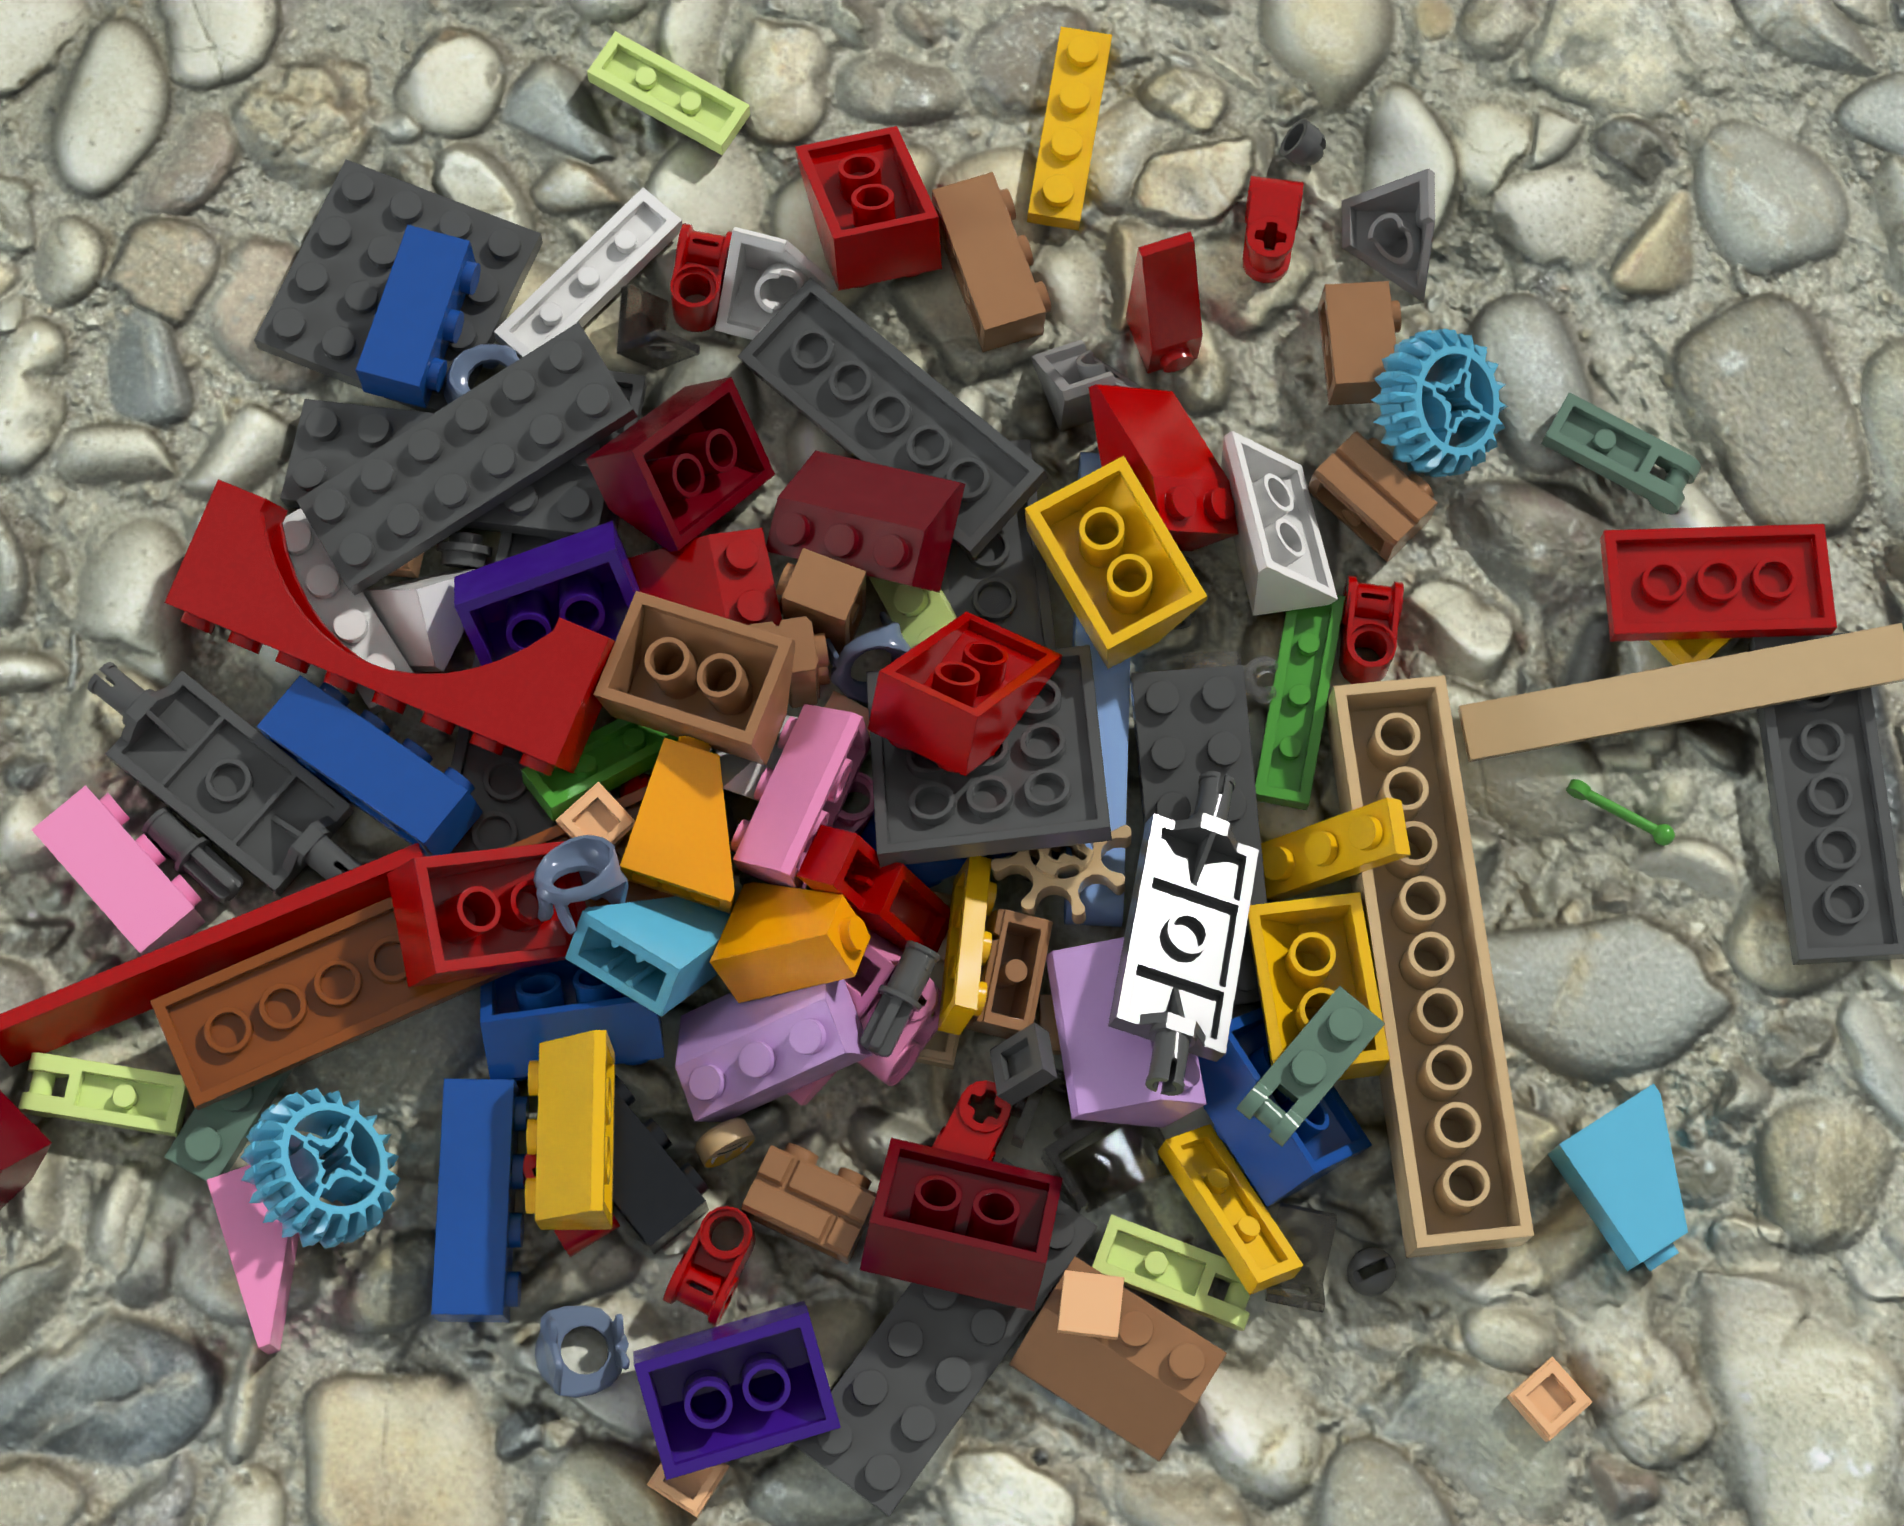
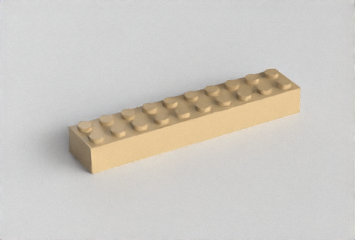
M1442 675L1333 686L1327 700L1325 713L1340 814L1386 797L1400 799L1402 801L1411 853L1408 857L1350 876L1352 893L1360 892L1390 1057L1389 1062L1379 1075L1405 1256L1406 1258L1522 1246L1534 1236L1446 677Z

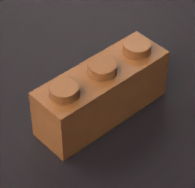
M993 172L933 189L932 203L939 216L940 239L982 352L1042 335L1044 333L1046 313L1051 312V302L1043 281L1035 283L1029 266H1033L1034 261L1027 237L1024 234L1020 236L1016 234L1012 220L1016 219V212L1009 190L1007 188L999 189Z

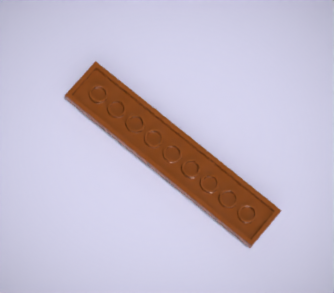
M647 786L616 799L635 821ZM556 825L507 847L560 842L571 838L559 825ZM631 833L615 847L619 865L621 864ZM628 881L629 887L625 903L675 896ZM389 897L155 998L150 1002L194 1107L200 1110L516 970L462 981L408 988L392 898ZM591 898L585 900L586 908L611 905L604 898L596 901Z

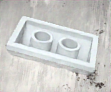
M1234 431L1229 432L1224 436L1221 468L1230 481L1232 498L1235 504V516L1239 534L1233 536L1253 616L1332 604L1338 600L1302 465Z

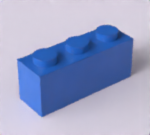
M407 224L356 367V373L365 393L427 408L432 391L439 392L441 390L447 373V361L444 360L449 342L457 343L462 332L464 313L461 311L465 296L466 294L473 295L475 293L480 278L481 266L475 261L469 240Z

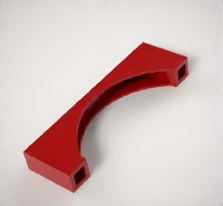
M219 479L217 480L164 602L184 611L180 622L211 635L215 625L221 626L231 631L228 642L256 654L260 653L263 644L279 651L275 659L276 662L304 674H307L311 664L324 669L327 672L323 682L355 694L358 685L367 687L375 691L371 702L402 715L407 705L424 711L420 720L421 723L452 735L456 725L470 730L473 734L469 743L500 756L505 746L523 753L519 764L550 777L555 766L574 774L603 706L593 694L615 641L559 617L554 630L530 646L501 660L473 669L450 673L415 674L389 670L371 664L346 647L324 625L309 603L297 579L288 552L283 527L288 510L266 498Z

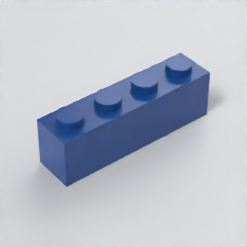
M300 675L256 726L260 732L321 782L411 845L419 843L426 856L450 854L483 813L471 795L475 790L474 785L451 767H448L442 773L430 763L433 758L430 754L411 739L406 738L400 744L388 735L391 729L372 712L365 709L359 716L347 706L350 701L331 684L322 682L317 687Z
M444 1079L431 1315L439 1322L510 1323V1307H520L522 1290L521 1272L512 1271L513 1248H522L524 1241L523 1212H515L516 1189H525L526 1177L523 1172V1161L526 1154H517L518 1131H526L530 1104L528 1096H520V1089L514 1079Z

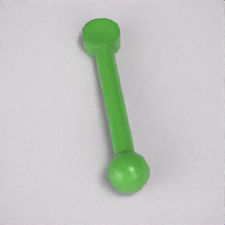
M1571 779L1566 788L1567 793L1579 800H1587L1650 833L1658 845H1669L1675 838L1674 829L1670 825H1657L1592 791L1590 786L1581 780Z

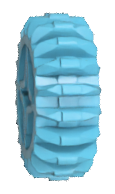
M1449 329L1417 332L1414 336H1410L1409 339H1404L1400 343L1395 344L1394 353L1382 359L1386 372H1382L1374 378L1381 387V394L1371 399V401L1380 405L1381 415L1373 423L1385 427L1386 433L1381 443L1395 446L1393 460L1403 463L1407 462L1408 471L1424 473L1425 476L1434 478L1461 475L1465 471H1470L1471 467L1486 462L1485 452L1498 447L1494 434L1505 428L1498 416L1499 412L1508 407L1500 402L1499 390L1506 384L1495 380L1494 373L1498 364L1485 361L1487 347L1474 345L1472 335L1457 334L1455 330Z
M318 1088L307 1090L302 1095L296 1092L285 1096L277 1105H271L261 1114L259 1122L250 1129L246 1138L251 1144L244 1149V1153L240 1157L251 1166L245 1171L241 1181L253 1184L257 1188V1191L252 1194L249 1203L263 1202L268 1209L263 1223L274 1222L275 1220L282 1223V1238L292 1237L299 1232L303 1247L313 1246L320 1242L323 1248L327 1249L329 1247H336L341 1242L344 1244L352 1243L362 1237L365 1231L369 1232L376 1227L384 1217L383 1213L390 1209L392 1203L396 1200L390 1191L396 1188V1184L401 1179L389 1170L395 1165L399 1156L386 1152L384 1148L391 1134H378L373 1126L375 1125L377 1115L364 1118L359 1114L360 1100L349 1101L343 1105L339 1090L332 1093L329 1092L325 1096L322 1095ZM297 1131H304V1132L314 1133V1134H316V1135H319V1136L323 1137V1139H320V1138H318V1137H315L314 1135H312V1134H310V1133L307 1134L306 1136H304V1135H302L301 1133H299V1132H297ZM321 1197L327 1199L332 1203L338 1200L346 1206H336L327 1204L325 1202L320 1201L319 1199Z

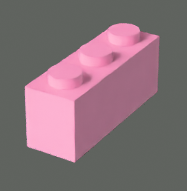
M85 785L36 825L32 831L141 955L190 936L206 922L194 908V906L202 901L200 896L180 874L172 881L168 879L158 867L166 858L144 833L136 840L129 835L122 825L130 820V818L108 793L98 800Z

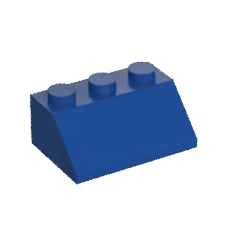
M568 960L522 968L484 984L480 988V1027L490 1079L527 1080L529 1060H539V1043L592 1030L607 1031L615 1052V1065H640L649 1060L664 1058L661 1016Z
M1262 1007L1231 1019L1226 1054L1217 1062L1198 1056L1206 1098V1105L1203 1108L1214 1123L1218 1137L1228 1145L1244 1170L1246 1179L1254 1191L1260 1195L1267 1207L1299 1192L1372 1146L1334 1086L1282 1147L1268 1136L1271 1130L1253 1116L1249 1120L1236 1109L1271 1067ZM1278 1089L1269 1097L1286 1113L1295 1104Z

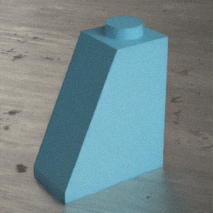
M677 896L588 907L581 913L576 927L577 931L574 932L565 959L662 1017L718 975L709 961L731 913H726Z
M1652 1084L1566 1139L1548 1153V1156L1627 1272L1642 1262L1649 1271H1652L1679 1253L1673 1242L1688 1233L1661 1093L1655 1084Z

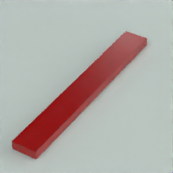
M415 843L0 1014V1055L10 1067L30 1060L33 1052L47 1053L153 1009L150 1001L391 897L387 874L413 858L425 857L426 855L420 844Z

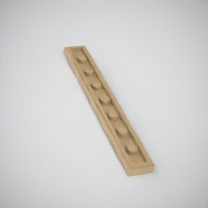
M1902 623L1460 705L1458 713L1468 761L1474 762L1903 682L1904 630Z

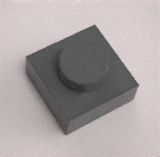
M1035 1022L990 1049L997 1096L1011 1105L1057 1079L1049 1032Z

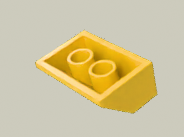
M1124 456L1025 508L1027 532L1107 669L1158 643L1207 600L1208 596Z
M1360 892L1250 905L1247 922L1271 1066L1339 986L1383 1021ZM1384 1026L1339 1080L1372 1077L1381 1074L1390 1060Z
M592 1030L539 1043V1060H529L528 1093L529 1096H538L537 1119L527 1120V1154L537 1155L536 1178H526L525 1182L526 1214H535V1222L540 1230L612 1229L615 1052L606 1030Z

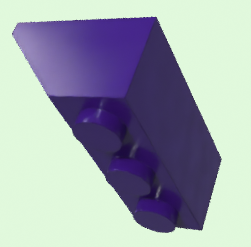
M612 520L455 576L454 607L482 666L512 655L546 636L554 630L559 617L616 641L635 592H640L632 565Z
M805 1301L633 1351L636 1375L666 1480L841 1428Z

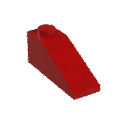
M1191 231L1138 247L1126 321L1147 374L1162 369L1167 373L1176 372L1186 368L1194 359L1198 358L1203 333L1195 243Z

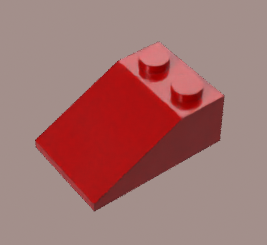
M897 126L795 147L797 161L824 256L838 291L849 288H862L873 283L901 277H914L921 273L942 269L939 216Z
M1100 384L1088 387L1101 467L1122 456L1126 458L1180 551H1194L1239 534L1230 481L1173 391Z
M763 528L709 534L693 539L679 551L670 552L665 548H660L629 557L639 590L642 593L746 625L773 621L776 626L780 625L782 616Z
M966 611L879 671L868 730L888 739L897 748L911 750L936 762L940 768L946 771L966 776L995 754L1060 666L1062 654Z
M565 841L416 857L389 872L387 877L408 988L462 981L566 960L565 956L574 933L569 934L564 929L554 905V914L550 920L541 922L538 919L537 889L533 880L534 872L543 857ZM578 871L561 876L553 885L561 889L582 886L580 873ZM585 901L573 902L568 905L575 927H577L582 911L586 909Z

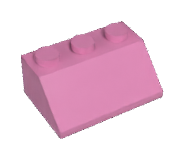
M804 704L798 719L792 716L789 717L779 737L778 748L783 749L775 769L767 767L757 784L754 799L758 800L759 803L751 821L743 819L740 822L731 842L730 850L735 852L733 861L739 871L772 885L806 889L807 884L796 875L820 824L834 827L871 746L863 716L849 711Z

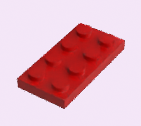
M1825 524L1604 530L1600 537L1610 642L1832 635L1837 628Z

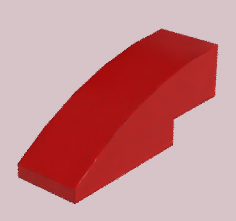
M820 824L796 876L814 891L843 894L855 914L864 921L866 927L895 946L905 950V945L910 940L920 943L937 953L948 930L950 908L904 864L895 862L880 867L877 852L857 833Z

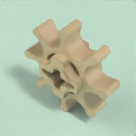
M1123 825L1111 831L1112 841L1090 843L1093 850L1086 847L1085 844L1067 846L1071 848L1072 856L1063 853L1058 860L1052 858L1051 850L1060 853L1065 846L1018 851L1010 858L993 859L991 862L992 876L995 880L1000 881L1010 875L1020 874L1031 880L1033 884L1032 889L1021 901L1023 914L1035 916L1038 904L1043 898L1049 895H1059L1069 901L1073 922L1075 924H1082L1086 920L1085 906L1079 897L1086 887L1092 884H1102L1107 886L1116 895H1121L1125 892V876L1122 873L1106 868L1102 863V858L1107 851L1113 848H1127L1131 845V828ZM1031 856L1038 860L1037 865L1033 864Z

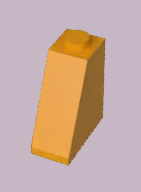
M679 736L678 741H674L664 737L625 849L620 869L630 882L730 913L734 903L735 889L720 756L710 752L712 747L699 739Z
M751 882L743 885L709 962L736 1001L742 1003L855 977L871 936L867 931L864 921L855 914L843 894Z

